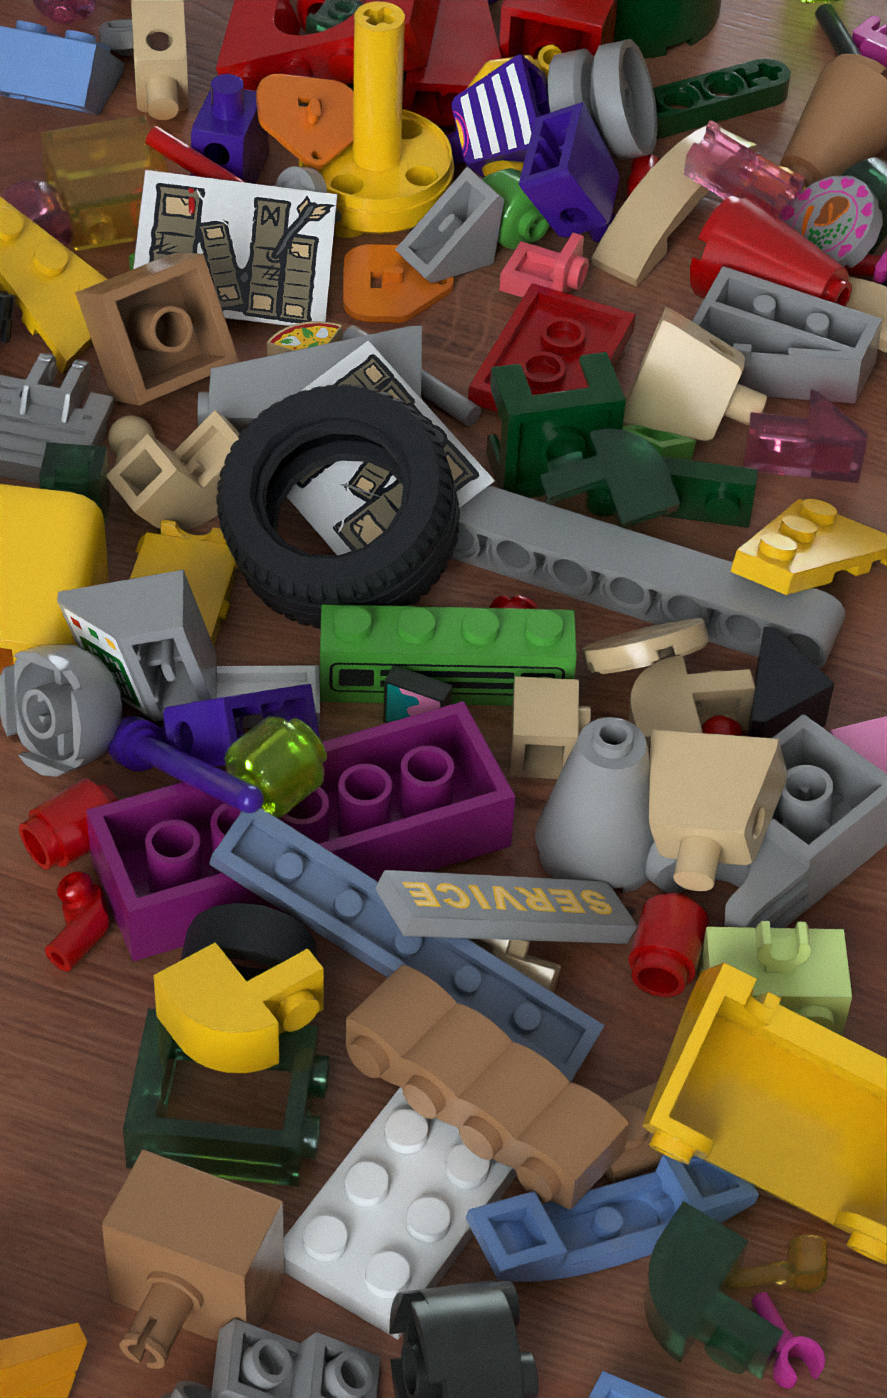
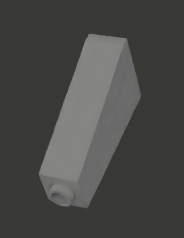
M407 326L211 368L209 392L198 393V427L216 410L227 418L235 429L241 433L243 429L248 427L247 424L259 417L258 415L264 409H268L271 407L270 405L284 400L283 398L298 393L367 341L376 348L421 398L422 326Z

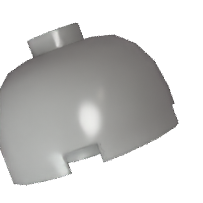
M72 644L41 645L20 651L13 657L17 658L15 664L4 667L0 675V717L7 737L18 734L21 743L30 751L18 754L25 765L40 775L58 777L76 771L103 756L107 752L121 723L122 700L120 688L113 674L101 659L85 648Z

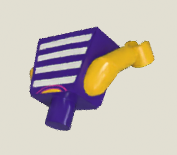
M555 45L543 47L539 51L538 59H533L531 55L519 54L515 57L490 60L484 64L467 89L454 97L451 106L457 130L446 135L451 145L454 166L465 162L468 168L483 178L508 168L522 172L535 118L551 113L548 96V74L553 56L562 53Z

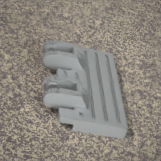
M42 353L37 357V361H35L26 380L0 375V476L79 492L107 433V421L115 406L114 397L90 392L83 409H79L85 392H87L89 387L90 363L83 360H74L61 387H51L57 372L56 357L51 354Z

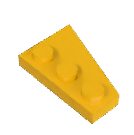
M0 197V290L15 295V303L23 312L21 321L32 335L39 333L53 352L52 355L56 357L57 369L62 374L74 360L93 344L75 292L108 279Z
M798 499L737 549L730 572L782 594L789 595L832 583L834 574L837 571L846 570L855 576L869 573L874 561L881 560L880 563L887 566V534L837 514V509L827 502L817 499Z

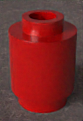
M83 778L31 809L28 815L29 819L19 825L21 840L29 855L42 869L49 870L55 865L66 867L90 852L86 810L118 801V799L105 784L96 785L91 780Z
M671 892L653 896L643 905L628 963L632 970L631 978L634 984L648 994L658 997L677 996L695 978L704 944L706 927L709 925V918L705 910L691 897Z

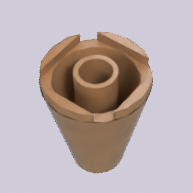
M841 54L822 69L780 161V166L796 173L806 188L812 183L830 176H848L887 148V79L881 75L886 67L860 54Z

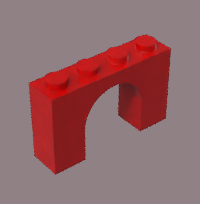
M234 0L215 69L218 75L233 74L243 80L244 89L256 91L261 80L272 74L334 80L345 85L354 83V14L327 30L309 35H299L301 25L289 0ZM366 0L364 4L377 1L392 3L404 12L403 71L428 66L440 0Z

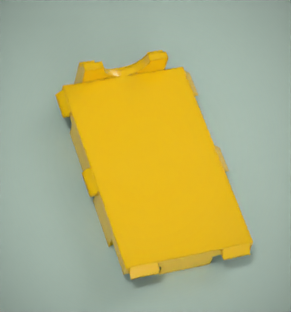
M162 520L160 523L161 534L146 532L145 535L140 537L135 550L139 554L130 579L184 570L214 646L221 626L220 619L226 618L230 606L228 601L235 582L234 573L238 566L224 539L221 528L212 527L211 532L206 535H193L180 529L175 521Z

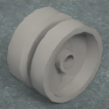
M632 39L599 45L595 56L586 48L553 56L548 74L550 112L583 102L609 154L612 152L622 161L653 153L657 139V111L653 85L646 61L639 47Z

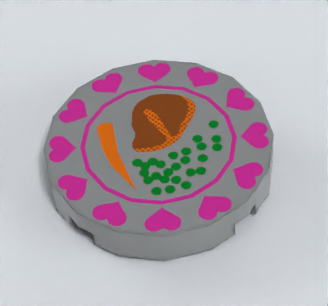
M830 176L812 183L795 196L781 217V220L843 267L848 265L850 268L862 261L875 245L883 225L882 212L878 207V199L866 183L852 176Z

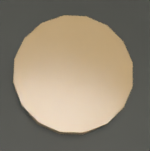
M685 619L611 636L582 648L588 671L591 673L600 672V674H608L653 665L654 661L673 654L672 648H674L675 655L680 654V657L691 654L707 646L709 638L703 619Z

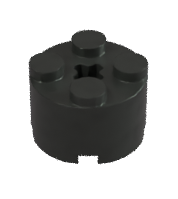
M482 1281L398 1292L392 1303L389 1335L404 1333L401 1358L390 1359L395 1398H537L538 1373L535 1360L529 1351L520 1352L516 1327L519 1324L520 1308L518 1295L513 1283L510 1281L497 1283L494 1281Z

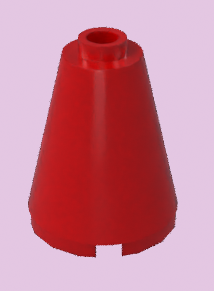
M734 195L727 197L713 211L698 238L707 243L702 259L699 260L692 257L690 286L694 294L705 299L722 266L845 307L852 293V284L848 282L849 274L845 267L755 199L742 195V199Z

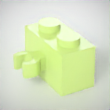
M761 921L756 928L706 927L699 966L700 974L704 970L725 962L757 979L753 987L754 993L752 997L756 998L758 995L770 992L781 998L780 1005L843 1036L852 1001L844 929H809L806 922H797L796 928H770V921Z

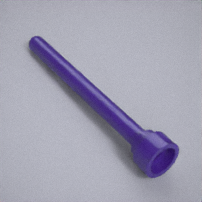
M127 716L121 719V723L108 748L111 758L116 763L132 771H145L155 767L244 813H254L262 807L264 797L258 787L166 744L160 728L146 719L138 716Z

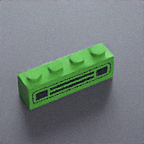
M325 604L321 606L320 702L384 703V680L393 665L451 684V705L464 701L466 705L512 706L515 676L550 677L555 679H574L577 658L575 610Z

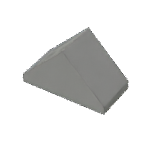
M466 167L395 250L430 283L494 264L504 199L470 168Z

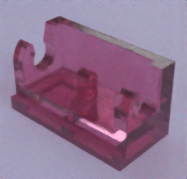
M710 120L699 144L694 142L686 154L684 175L723 199L732 195L741 199L742 195L751 197L783 220L805 187L806 182L804 181L806 177L797 171L793 174L787 172L721 132V126Z

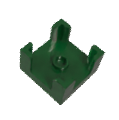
M607 352L580 356L579 364L589 388L532 395L521 365L512 364L492 367L490 387L502 421L501 439L499 441L495 434L487 435L486 455L499 489L528 498L587 490L589 484L592 483L589 478L591 456L600 450L620 451L626 398Z

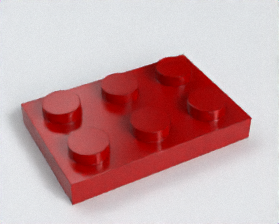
M531 283L471 381L468 399L480 407L498 412L490 387L492 367L512 364L522 366L532 395L589 388L579 364L580 356L607 352L614 367L634 332L636 314Z

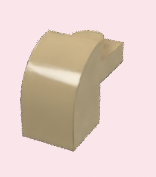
M214 410L174 452L147 433L106 477L134 513L153 526L161 529V521L170 520L177 522V525L183 531L189 530L210 521L218 515L216 498L219 493L217 490L218 481L221 479L219 474L222 467L225 466L224 460L226 455L231 452L230 447L235 441L239 440L238 436L240 433L227 418Z
M673 656L660 660L646 668L636 679L631 691L627 721L637 726L643 733L649 757L653 729L702 733L701 726L708 718L714 715H723L736 720L742 730H748L755 693L751 670H716L707 673L687 674L683 656Z

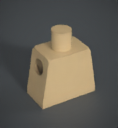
M131 0L137 109L141 112H148L151 117L157 120H168L175 117L179 111L189 108L184 0ZM155 32L168 34L169 48L163 51L151 49L150 35Z
M665 307L626 397L623 422L698 440L712 441L723 415L754 428L765 406L767 395L738 384L745 362V356L740 351L676 311Z
M652 730L650 745L649 824L659 855L669 859H677L673 879L679 886L693 891L710 890L714 887L718 863L748 865L756 860L787 780V770L779 739Z

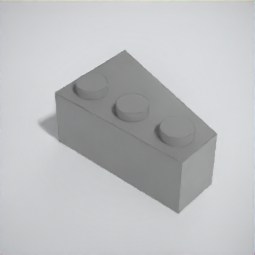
M722 266L692 320L693 323L737 349L745 356L744 369L738 384L765 394L767 397L856 403L876 364L882 325L881 318Z

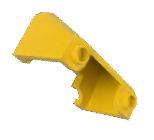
M0 484V648L11 649L14 656L20 651L41 645L72 644L77 646L57 602V597L60 591L109 583L105 524L102 511L94 501L84 495ZM13 657V663H14V664H15V661H16V659H17L16 657Z
M725 962L702 971L689 997L642 1123V1127L653 1134L649 1146L659 1153L687 1165L690 1164L694 1155L851 1234L846 1244L847 1247L867 1258L887 1265V1059L780 1005L781 998L770 992L758 995L756 998L752 997L754 993L753 987L757 979Z

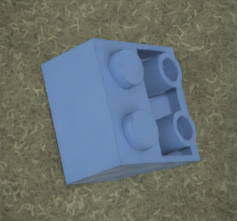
M20 20L16 21L15 29L0 26V96L99 115L124 72L125 63L110 54V46L96 42L97 37L87 33L66 30L65 37L62 38L61 36L48 33L45 26Z

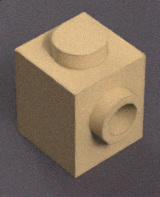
M515 676L511 717L510 777L558 779L580 732L591 721V707L579 706V680Z

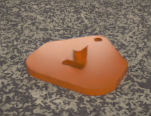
M285 74L268 75L261 80L256 90L258 120L265 131L307 167L321 170L353 144L354 91L347 85L334 80ZM299 103H307L308 106H299Z
M360 245L351 249L344 257L343 308L350 317L362 322L403 323L449 295L454 289V279L449 277L430 283L395 250L398 245ZM371 278H382V287L371 288Z

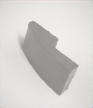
M233 1319L219 1329L211 1398H377L380 1356L318 1332L298 1343L241 1320Z

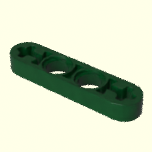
M763 58L654 87L657 111V139L783 103L787 99L791 71L788 66L778 60ZM714 93H724V94H729V95H731V96H728V97L718 96V95H715ZM668 106H684L687 109H675Z

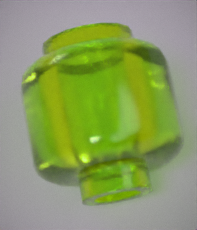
M269 716L234 742L225 752L227 772L258 787L264 797L261 808L276 818L287 814L324 782L323 763L327 760L325 748L314 731L297 718L288 721L282 717Z

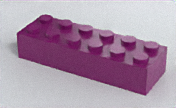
M464 701L223 770L258 787L264 797L261 807L263 810L379 882L384 870L429 872L511 847L515 795ZM184 782L86 810L91 861L133 962L183 947L187 929L196 915L213 906L244 903L263 905L283 912L209 865L212 854L242 811Z

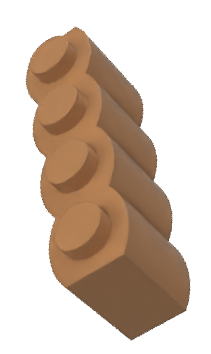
M401 965L346 1018L347 1052L352 1063L363 1074L370 1078L380 1077L391 1084L400 1086L403 1089L406 1101L417 1113L429 1119L437 1118L457 1127L462 1141L470 1151L482 1159H494L499 1163L514 1168L517 1172L518 1180L528 1193L535 1191L541 1201L548 1202L551 1200L562 1207L572 1209L625 1152L629 1123L611 1104L591 1090L571 1083L558 1068L543 1056L526 1046L512 1042L491 1020L468 1006L456 1003L439 984L414 968Z

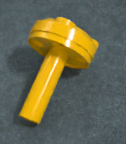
M388 2L366 3L360 6L354 14L353 144L323 169L317 170L325 181L327 193L337 194L334 236L341 238H353L362 234H393L412 229L454 182V160L447 136L427 118L402 109L405 14L401 8ZM299 160V167H307Z

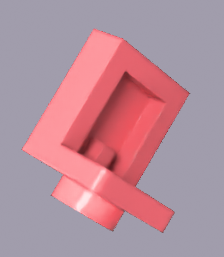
M572 233L561 253L520 241L500 273L499 291L523 298L531 283L570 294L572 289L580 290L586 279L589 267V259L582 257L584 235Z

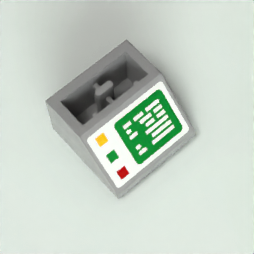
M184 570L58 592L57 602L77 646L85 648L101 659L113 674L120 688L123 703L150 720L158 722L164 720L163 713L165 707L217 698V654Z

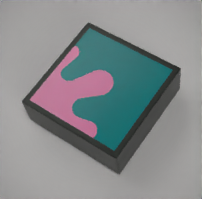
M393 665L384 680V723L445 707L452 703L451 684Z

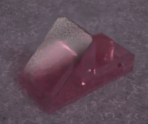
M810 389L805 418L750 413L743 467L758 469V472L859 483L868 433L818 391Z

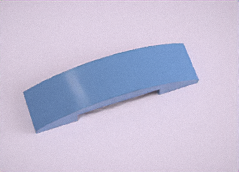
M662 1155L655 1172L589 1190L572 1209H567L552 1201L542 1204L536 1192L532 1191L469 1209L466 1220L497 1280L513 1282L547 1281L601 1271L672 1247L717 1226L756 1203L759 1193L754 1185L694 1155L689 1165Z

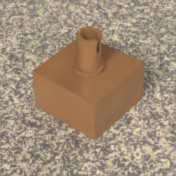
M173 253L75 292L110 394L114 397L115 402L142 405L209 377L211 368L239 363L204 254Z
M142 1149L102 1222L110 1301L138 1311L128 1332L123 1335L120 1341L121 1351L128 1358L140 1364L146 1350H149L151 1355L146 1362L147 1367L160 1369L165 1366L169 1357L168 1354L181 1328L218 1342L219 1329L233 1319L241 1320L259 1328L261 1327L284 1280L283 1201Z

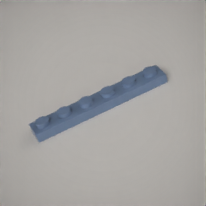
M262 808L254 813L241 812L211 856L209 865L387 978L401 965L409 966L425 974L439 984L456 1003L468 1006L487 1017L512 1042L526 1046L543 1056L558 1068L570 1082L605 1026L467 938L403 936L375 889L378 884L377 881Z

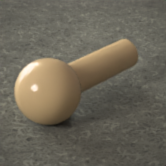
M135 415L121 417L112 425L108 441L111 450L117 454L115 466L147 433L155 438L152 426L145 419Z

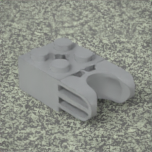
M804 714L773 737L774 739H779L787 770V780L756 860L748 865L718 863L715 880L730 882L739 887L725 905L724 927L756 928L761 921H770V928H785L887 845V774ZM654 842L651 845L646 862V877L667 893H683L688 890L679 886L673 879L677 859H669L659 855Z

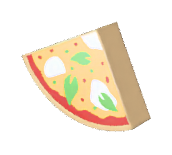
M311 321L288 326L275 333L267 341V356L342 341V325L331 322Z

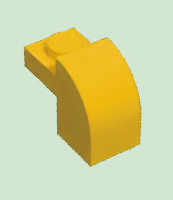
M215 942L153 975L157 1018L185 1054L197 1063L216 1071L251 1073L278 1064L279 1034L284 1031L292 1032L303 1028L317 1013L324 1010V968L308 949L246 981Z

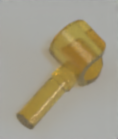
M815 1235L794 1237L788 1243L787 1261H775L772 1264L724 1272L727 1290L774 1282L775 1284L787 1282L790 1288L798 1292L808 1294L817 1292L827 1280V1242L824 1238Z

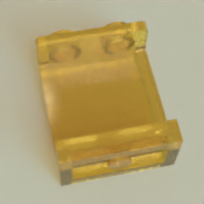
M145 115L40 132L44 177L49 189L56 188L68 218L70 242L75 251L137 240L145 170L170 173L162 154L145 143L146 137L151 130Z

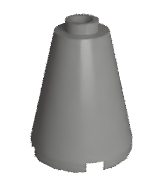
M606 717L587 724L580 732L536 824L535 839L540 853L539 860L544 870L554 879L606 881L612 889L623 887L622 894L635 891L649 881L646 877V862L651 845L655 842L649 824L650 757L643 733L631 722L620 718Z

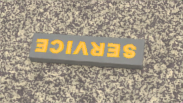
M384 870L375 888L403 936L628 944L638 926L606 881Z

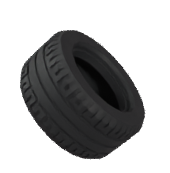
M342 384L340 386L326 385L325 387H314L307 391L302 390L283 398L284 400L270 405L271 407L268 409H264L258 415V418L253 419L247 424L248 427L239 434V440L235 441L230 447L231 452L226 455L224 460L225 466L222 467L219 474L221 479L218 481L217 490L219 493L216 498L217 514L224 539L240 572L253 593L261 598L268 607H272L274 612L280 615L284 614L287 619L293 622L298 621L301 625L308 626L312 624L313 628L321 629L322 604L415 605L420 600V596L426 595L431 590L430 586L438 582L440 573H443L448 567L447 561L452 559L453 547L456 546L460 526L458 521L460 519L459 501L454 479L442 443L435 435L431 425H428L427 420L423 416L418 415L412 406H407L403 400L399 398L394 399L393 395L387 392L380 393L379 389H366L365 386H351V384ZM338 461L368 462L391 472L403 485L401 506L388 529L363 548L341 555L309 554L287 544L277 533L281 505L292 487L316 468Z

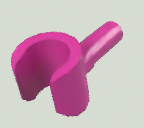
M767 1292L755 1295L751 1302L771 1336V1342L778 1353L772 1368L776 1383L786 1389H792L796 1384V1373L788 1361V1358L793 1357L805 1362L809 1369V1374L813 1379L817 1380L825 1365V1356L820 1345L808 1337H794L793 1333L786 1327Z

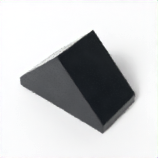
M764 627L756 667L755 693L748 737L773 738L803 714L819 726H826L834 683L777 628Z

